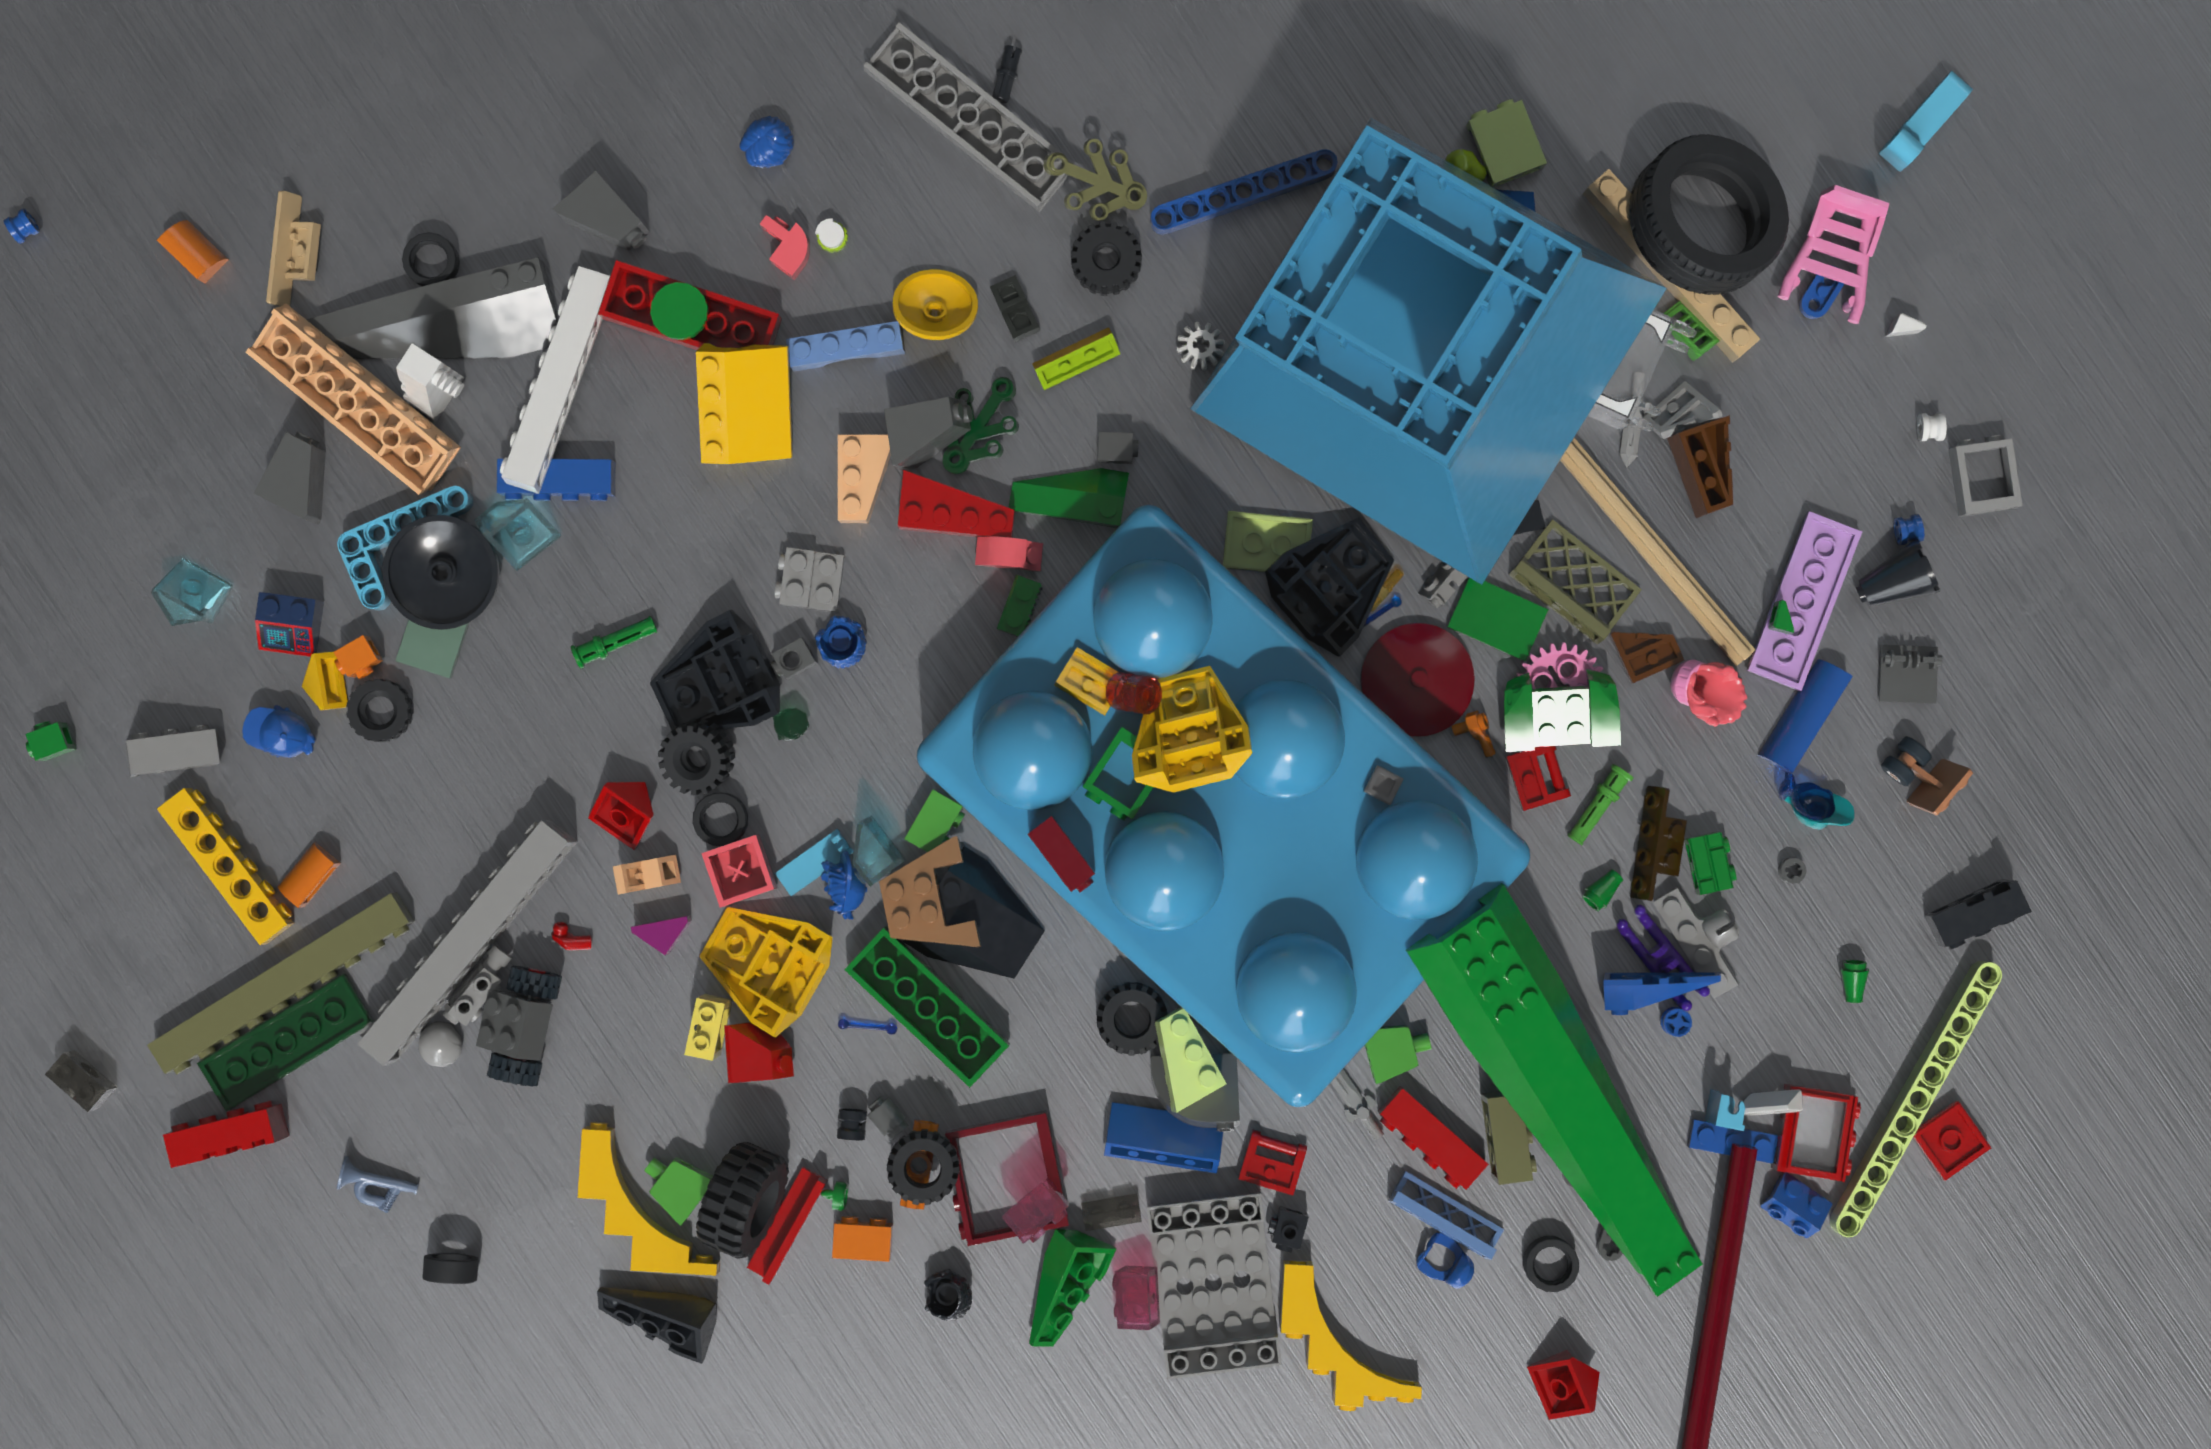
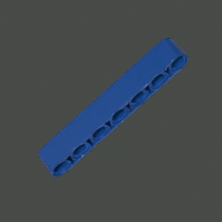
M1321 149L1158 205L1151 213V227L1157 234H1169L1324 181L1335 173L1338 163L1337 156L1331 150ZM1327 159L1332 167L1329 170H1321L1317 166V160ZM1293 168H1300L1304 171L1305 177L1300 180L1293 179L1289 171ZM1266 177H1274L1278 182V186L1274 189H1268L1264 186L1263 180ZM1240 186H1246L1251 190V195L1248 198H1240L1236 193V189ZM1214 195H1219L1224 199L1225 203L1223 206L1216 208L1210 204L1209 199ZM1192 204L1198 209V213L1195 216L1189 217L1183 213L1182 208L1185 205ZM1167 214L1170 216L1171 222L1166 226H1161L1155 220L1157 215Z

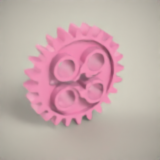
M1561 642L1559 649L1556 650L1555 645L1549 643L1548 652L1542 647H1538V657L1529 653L1528 655L1532 662L1530 664L1521 662L1526 671L1525 673L1518 672L1516 675L1520 676L1529 673L1532 689H1536L1534 685L1535 679L1540 675H1546L1548 677V685L1545 688H1555L1557 684L1548 670L1549 666H1553L1558 680L1564 685L1567 684L1566 687L1588 686L1586 669L1601 672L1603 667H1593L1597 660L1594 656L1585 659L1588 653L1586 649L1581 650L1577 654L1576 644H1573L1567 650L1566 643ZM1572 662L1574 666L1573 673L1567 677L1562 676L1560 673L1562 664Z

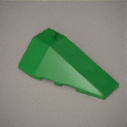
M1098 468L1015 481L1012 484L1008 508L1016 512L1118 528L1121 525L1129 473Z
M1055 1229L1044 1256L1029 1340L1031 1346L1053 1347L1073 1320L1071 1313L1080 1301L1086 1302L1090 1296L1087 1293L1096 1279L1101 1281L1106 1274L1116 1252V1248L1113 1245L1078 1230Z

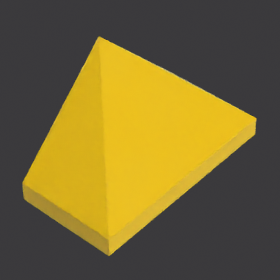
M334 652L314 653L311 655L301 686L320 710L346 708L348 702L344 676L335 665L334 660L337 657Z

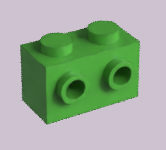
M933 789L904 839L929 852L950 839L947 835L952 826L956 829L959 827L965 816L961 812L963 806Z

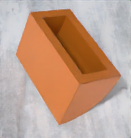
M188 220L174 224L157 239L196 279L205 284L229 260Z
M314 842L278 885V889L297 908L306 907L341 862L318 843Z

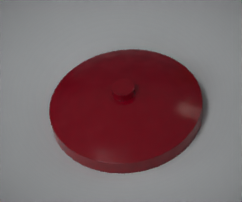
M1410 623L1393 628L1375 641L1363 661L1360 685L1361 692L1409 736L1421 737L1439 733L1460 719L1472 699L1475 676L1470 656L1456 637L1448 631L1431 624Z

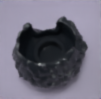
M950 1269L935 1272V1274H932L924 1281L929 1293L926 1299L925 1310L933 1316L944 1321H951L963 1318L966 1312L970 1310L972 1290L965 1277H961Z

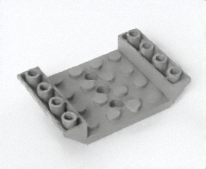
M1261 1193L1147 1206L1167 1379L1281 1366ZM1238 1271H1245L1250 1276L1249 1282L1245 1286H1238L1233 1281V1277ZM1211 1274H1216L1221 1278L1220 1287L1214 1290L1207 1288L1205 1285V1279ZM1181 1278H1189L1193 1282V1288L1188 1293H1182L1177 1289V1282Z

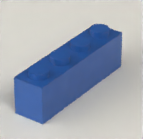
M497 459V493L505 496V500L521 501L522 496H533L535 501H551V496H562V501H579V496H590V501H607L608 496H615L616 462L611 459H552L539 494L507 484L500 473L503 459Z

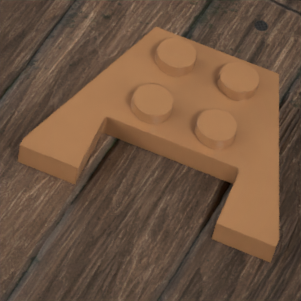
M958 836L950 838L879 881L890 938L981 947L976 921L946 926L935 869L964 862Z

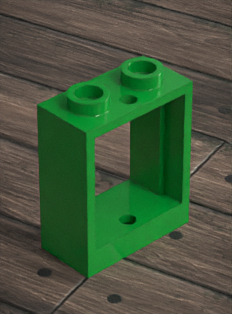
M1121 727L1083 785V788L1087 790L1085 793L1086 797L1097 804H1100L1102 800L1112 806L1109 812L1125 821L1127 816L1131 819L1135 817L1153 787L1146 785L1131 809H1129L1093 785L1120 742L1134 749L1137 736Z

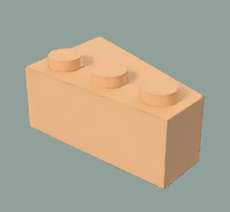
M838 435V521L840 523H869L891 456L888 435Z

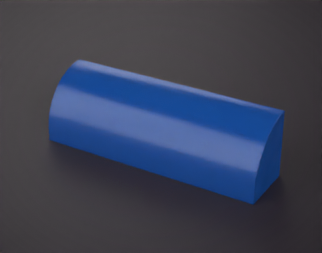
M1817 659L1807 675L1802 691H1797L1758 755L1782 771L1793 773L1853 676L1827 661Z

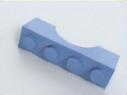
M898 321L786 339L789 349V363L793 372L820 368L830 363L848 359L882 358L905 354L901 325Z

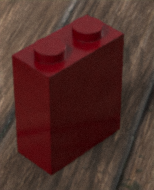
M1053 816L1028 833V836L1071 892L1077 889L1080 893L1094 882L1091 878L1095 874L1094 870Z

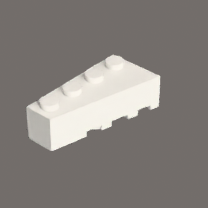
M414 344L410 345L396 367L399 381L402 382L401 389L405 391L404 399L434 425L452 397H458L464 388V383L462 382L465 377Z

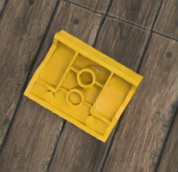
M704 343L696 351L701 463L736 464L792 458L788 346L751 345L742 348H717L710 343Z

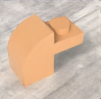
M676 855L613 866L618 895L681 883Z

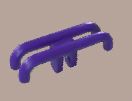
M1637 905L1634 908V914L1657 943L1649 951L1634 934L1625 919L1617 921L1616 927L1619 933L1650 972L1668 973L1675 967L1679 972H1694L1651 919L1643 905ZM1708 986L1695 990L1703 997L1710 994ZM1683 994L1672 997V1000L1684 1011L1691 1010L1692 1003Z

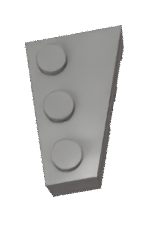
M208 725L190 727L191 732L179 733V729L162 730L161 736L149 737V732L132 734V740H126L125 743L130 778L142 774H158L165 771L218 765L220 759L215 729L208 730Z

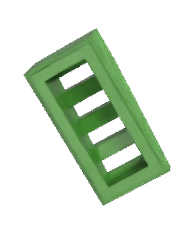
M1680 301L1659 316L1671 322L1668 330L1693 362L1720 342ZM1681 311L1683 316L1676 322H1673L1671 318ZM1688 320L1690 325L1682 331L1678 326ZM1695 329L1697 334L1690 339L1687 334ZM1702 338L1704 343L1697 347L1694 343Z

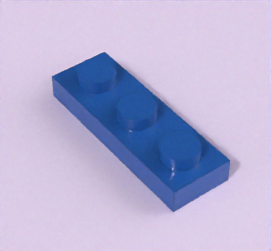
M1692 1118L1687 1147L1731 1155L1733 1143L1749 1145L1758 1149L1756 1161L1773 1164L1778 1135L1750 1129L1740 1131L1715 1126L1708 1121Z

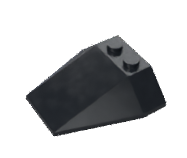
M1356 518L1284 552L1265 571L1271 597L1304 636L1339 657L1359 638L1394 559L1359 518Z
M732 609L707 621L650 682L672 731L681 724L688 723L690 720H697V723L701 720H707V726L715 723L719 726L718 729L755 726L780 714V683L756 632Z
M964 846L962 849L964 862L951 865L938 887L946 926L975 920L981 947L904 940L903 942L929 958L1015 979L1045 930L991 863Z

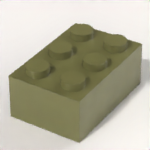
M1500 1091L1480 1093L1492 1179L1498 1185L1533 1181L1532 1173L1537 1172L1535 1156L1529 1152L1528 1144H1533L1532 1133Z

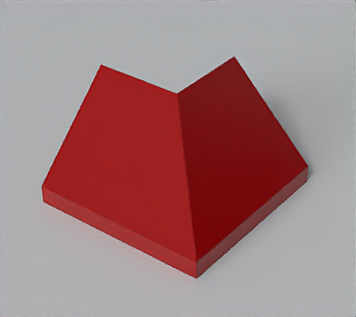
M607 782L603 786L588 819L635 850L654 816L646 783Z
M1568 1350L1535 1362L1527 1367L1549 1420L1595 1411L1600 1372L1574 1358Z

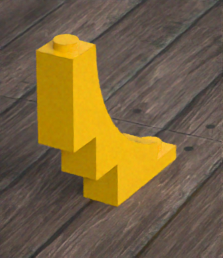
M590 1122V1126L584 1127L581 1135L577 1198L606 1200L604 1234L632 1236L630 1271L716 1276L720 1272V1260H713V1255L698 1254L696 1259L692 1258L693 1243L665 1230L643 1211L636 1202L624 1181L619 1167L615 1146V1128L607 1127L608 1123Z

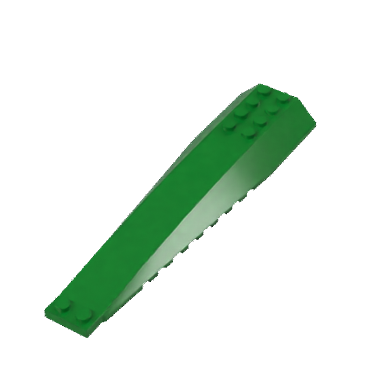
M1501 883L1478 899L1482 908L1440 938L1436 939L1429 933L1405 951L1464 1045L1482 1069L1489 1075L1492 1082L1504 1095L1513 1110L1520 1116L1526 1127L1551 1157L1576 1193L1582 1198L1594 1217L1601 1223L1604 1230L1635 1271L1642 1275L1651 1292L1658 1297L1703 1265L1690 1244L1688 1235L1559 974L1506 887Z

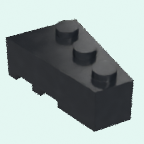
M2000 879L1929 912L1924 917L1938 946L1954 949L1965 944V939L1972 936L1980 937L1985 935L1992 928L2008 924L2032 911L2018 881Z

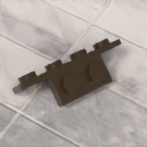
M1647 786L1633 880L1631 883V898L1652 901L1657 873L1679 877L1687 820L1666 817L1669 788Z

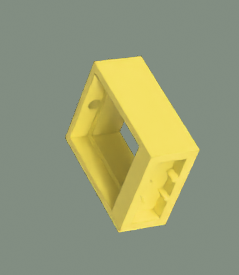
M703 994L696 998L684 1055L711 1061L721 1056L725 1039L724 1025H728L733 999Z

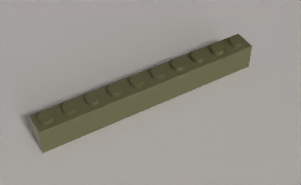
M397 892L390 893L152 1041L147 1046L164 1074L175 1072L178 1075L192 1066L190 1064L191 1060L198 1056L202 1060L216 1051L215 1045L222 1041L226 1045L240 1036L238 1031L248 1026L250 1030L264 1022L265 1020L262 1016L272 1011L273 1014H276L289 1006L287 1003L289 999L294 996L300 999L312 992L311 986L318 981H321L322 984L330 981L337 976L335 971L345 965L346 969L359 963L362 960L360 955L369 950L372 954L386 945L384 940L393 935L396 939L410 931L408 925L415 922L399 894Z

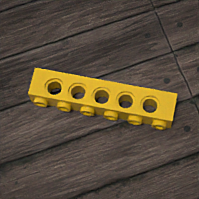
M183 788L158 807L157 810L258 944L265 945L270 943L295 924L290 918L293 916L292 912L283 902L279 903L274 897L275 890L267 880H261L256 873L258 871L256 864L249 857L245 858L240 852L241 845L237 839L231 834L227 835L222 828L224 825L222 819L215 812L211 813L205 806L207 800L203 794L197 789ZM192 812H196L199 816V823L195 827L189 823V816ZM210 834L216 838V846L212 850L206 845V838ZM226 857H230L234 864L230 872L225 871L223 868V861ZM244 879L251 885V890L247 895H244L240 890V884ZM261 902L265 903L268 907V913L264 918L259 916L257 912V907Z

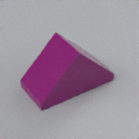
M691 915L632 926L631 932L662 954L668 955L691 923Z

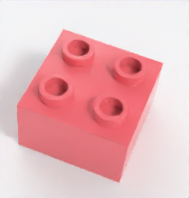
M760 834L701 853L720 908L778 888Z

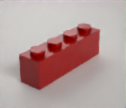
M1401 1086L1378 1110L1380 1115L1383 1116L1379 1121L1391 1132L1395 1128L1404 1135L1401 1140L1413 1151L1418 1147L1426 1155L1422 1159L1434 1170L1438 1166L1447 1173L1444 1178L1456 1189L1461 1185L1467 1190L1489 1165Z

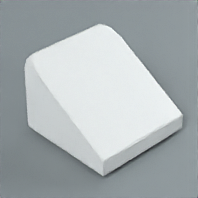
M1902 313L1893 318L1886 336L1917 334L1923 331L1927 325Z

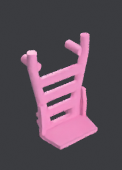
M1838 185L1823 190L1820 193L1807 233L1808 236L1783 278L1778 298L1789 300L1790 293L1800 284L1798 274L1802 269L1855 287L1854 296H1851L1843 303L1842 310L1846 313L1850 312L1848 322L1859 324L1866 299L1869 256L1872 257L1876 249L1890 203ZM1835 211L1861 219V229L1831 218ZM1825 230L1859 242V250L1855 251L1820 239ZM1812 250L1856 264L1857 272L1854 274L1808 257Z

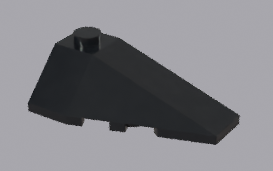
M604 1287L598 1289L599 1310L627 1326L637 1325L646 1332L645 1337L652 1341L655 1337L670 1345L668 1350L674 1354L700 1364L703 1363L717 1322L716 1303L711 1302L707 1298H699L691 1294Z

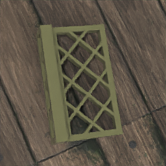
M1553 519L1508 574L1597 645L1606 639L1611 629L1642 590ZM1552 529L1561 536L1562 547L1548 548L1547 535ZM1543 543V548L1537 549L1539 545ZM1569 550H1579L1582 552L1585 564L1571 565ZM1563 551L1565 566L1551 567L1549 552ZM1544 553L1546 568L1536 569L1527 561L1533 554ZM1601 567L1606 571L1607 582L1593 583L1591 568ZM1586 569L1588 584L1574 585L1572 570ZM1566 571L1568 586L1556 585L1553 582L1552 572ZM1623 585L1631 591V594L1626 600L1615 601L1613 586ZM1608 586L1610 601L1596 603L1594 587ZM1588 588L1590 603L1580 604L1575 598L1574 589ZM1616 605H1622L1617 611ZM1611 606L1612 619L1608 624L1598 618L1597 607Z

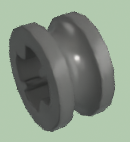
M1786 858L1779 864L1778 874L1784 882L1799 883L1806 875V866L1800 859ZM1795 863L1798 866L1795 869L1799 870L1797 876L1792 875L1789 878L1786 875L1789 872H1785L1786 866H1793Z

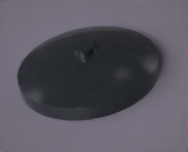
M432 515L409 523L394 536L384 556L383 582L390 601L405 618L425 628L438 630L452 629L473 621L488 608L498 588L499 563L491 542L476 526L455 516Z

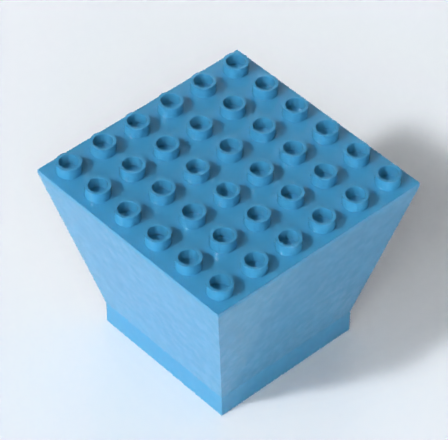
M1370 118L1190 409L1482 585L1667 288L1377 120Z

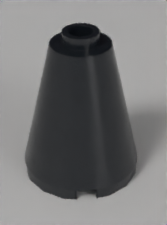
M1918 540L1909 543L1858 580L1860 586L1856 587V591L1862 603L1868 601L1870 606L1940 592L1935 574L1927 557L1922 554V546Z

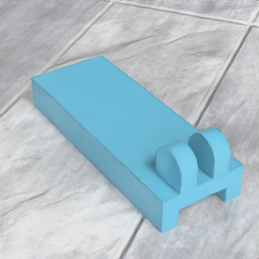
M836 829L778 870L775 875L790 896H793L826 871L821 865L823 861L828 860L838 864L842 851L847 850L849 855H851L854 850L845 840L840 830Z

